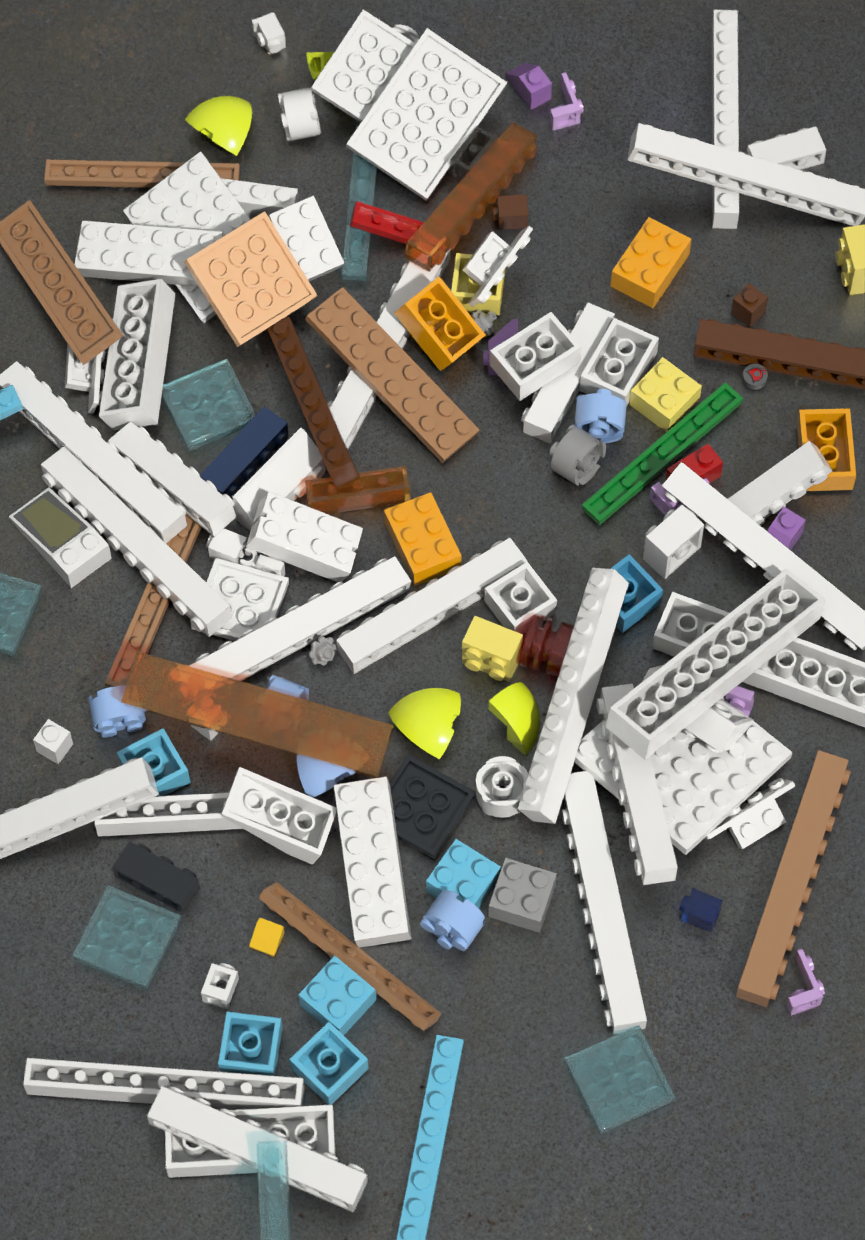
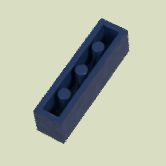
M264 406L200 474V478L205 482L209 480L220 494H227L233 499V496L240 490L242 484L245 481H249L256 473V469L271 458L277 446H282L287 441L289 436L288 422Z

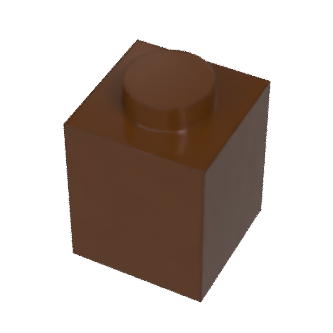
M527 194L497 196V206H493V220H498L499 230L528 227Z
M748 283L733 298L731 314L750 328L766 312L768 297Z

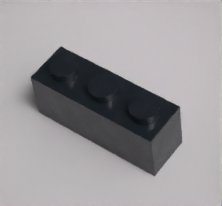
M129 841L112 867L114 876L179 913L184 914L200 889L197 875L187 868L179 869L174 866L172 860L165 856H160L159 858L152 854V851L144 844L138 843L136 845Z

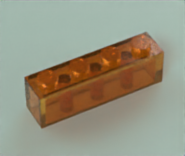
M406 466L360 472L358 473L360 479L338 489L331 477L306 480L305 487L308 507L325 514H334L404 503L410 500Z

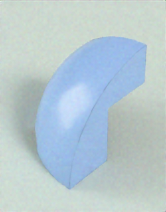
M318 729L305 732L300 738L297 747L299 777L306 795L312 798L333 788L337 782L345 777L355 774L371 760L358 743L348 736L332 730Z

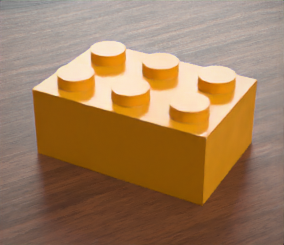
M648 217L612 270L611 287L654 308L690 255L691 238Z
M440 277L436 278L394 312L440 372L486 335Z
M850 408L799 410L797 420L798 448L810 441L819 448L832 469V472L827 475L823 482L812 485L806 491L853 490L856 479Z
M431 492L384 510V524L414 587L447 575L455 566L461 567V553Z

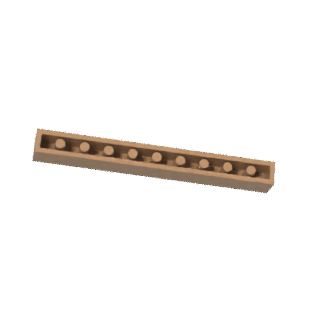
M818 750L736 994L738 998L764 1007L768 1006L770 999H776L780 985L775 982L778 974L784 975L788 960L783 958L786 950L792 951L796 936L791 934L794 926L800 927L804 914L803 911H800L802 902L807 903L812 888L807 886L810 878H816L820 864L815 862L818 854L822 856L824 854L828 841L823 838L826 831L831 832L836 817L831 816L833 808L839 809L843 797L839 790L841 784L847 785L851 770L846 769L849 762L847 759Z

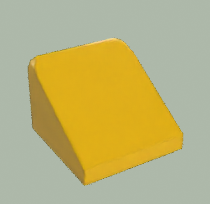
M259 918L249 948L274 957L284 936V927Z

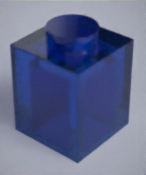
M693 888L690 896L684 895L679 908L680 911H683L681 921L711 933L721 911L723 900Z

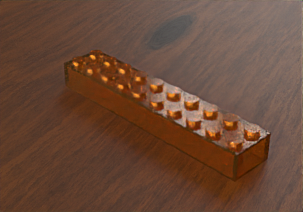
M138 651L136 652L121 701L125 706L373 778H380L394 731V726L388 723Z

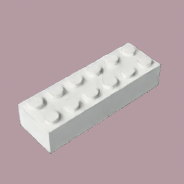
M82 221L75 266L84 277L141 282L162 279L166 284L199 286L183 261L224 237L225 234L219 231Z
M162 279L120 285L117 289L113 321L124 336L109 346L99 417L113 430L122 429L130 421L137 427L158 424L175 293Z
M387 777L334 785L354 940L359 948L411 940L389 781Z
M333 1105L229 1110L239 1120L244 1122L247 1119L255 1121L262 1126L261 1129L271 1133L272 1130L284 1134L287 1137L286 1140L297 1144L300 1141L313 1148L312 1151L322 1155L325 1152L335 1156ZM165 1131L166 1170L169 1178L261 1173Z

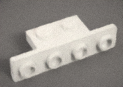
M528 226L520 231L510 246L493 231L486 236L462 269L481 286L468 304L473 307L479 302L481 304L486 302L492 294L489 291L493 284L496 286L505 276L503 270L506 266L509 268L516 261L518 249H523L531 238L528 235L533 228Z
M67 344L65 388L89 392L88 413L93 414L96 407L101 406L103 391H99V388L104 379V370L101 369V362L103 363L106 349L83 365L69 344Z
M779 778L772 781L768 785L769 788L762 793L760 791L753 793L747 798L746 803L737 807L704 839L709 840L729 828L737 846L740 849H744L786 823L775 799L795 787L794 782Z

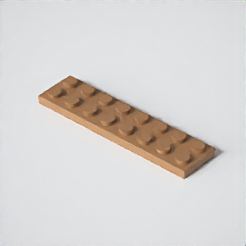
M30 200L0 221V244L83 365L124 336Z
M343 287L307 315L305 320L442 463L478 434L479 429Z

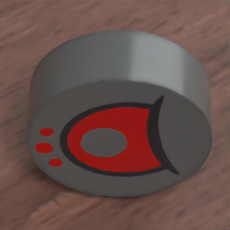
M750 364L743 371L742 381L749 389H761L767 383L768 372L760 364Z

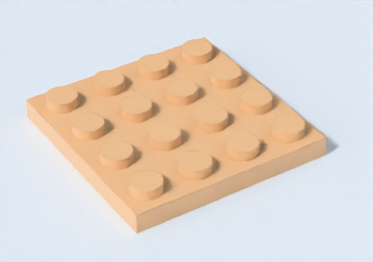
M265 211L183 261L237 347L318 296Z

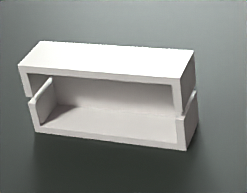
M268 491L258 504L253 521L255 524L251 528L246 547L335 582H342L351 573L356 555L354 551L358 548L363 528Z

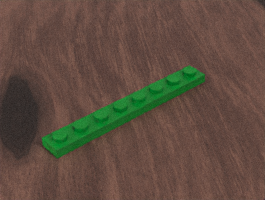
M725 382L584 502L582 510L600 526L741 405L743 397Z

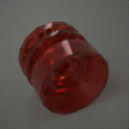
M536 614L532 623L528 626L522 642L520 665L528 668L534 657L533 669L538 671L544 660L547 661L546 673L559 677L574 625L562 622L557 632H554L553 619L548 618L544 628H542L544 616Z

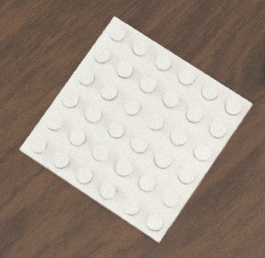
M724 697L721 698V699H723L724 701H726L727 703H729V701L725 700L726 698H724ZM754 721L730 750L716 753L705 746L706 742L698 737L693 738L681 730L650 755L671 842L685 855L791 759L793 752ZM600 722L581 739L574 762L584 771L589 772L597 782L618 798L620 785L619 782L614 781L612 772L615 764L613 759H609L607 752L609 738L608 736L604 737L602 722Z

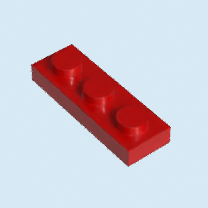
M356 201L353 207L350 222L351 227L411 246L420 244L426 224Z

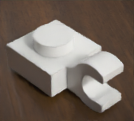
M245 549V555L252 557V559L249 561L241 559L240 565L285 576L284 562L271 556L260 555L258 557L255 550Z

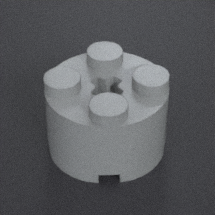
M571 425L562 440L555 442L550 449V455L553 456L551 469L579 486V483L584 485L598 471L600 465L596 463L599 457L604 459L606 444L580 427Z

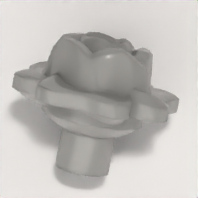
M478 309L472 313L474 321L487 336L495 332L493 321L497 316L493 311H489L486 314Z
M320 636L318 642H312L309 657L312 658L313 664L325 666L327 662L333 660L337 648L333 643V638Z

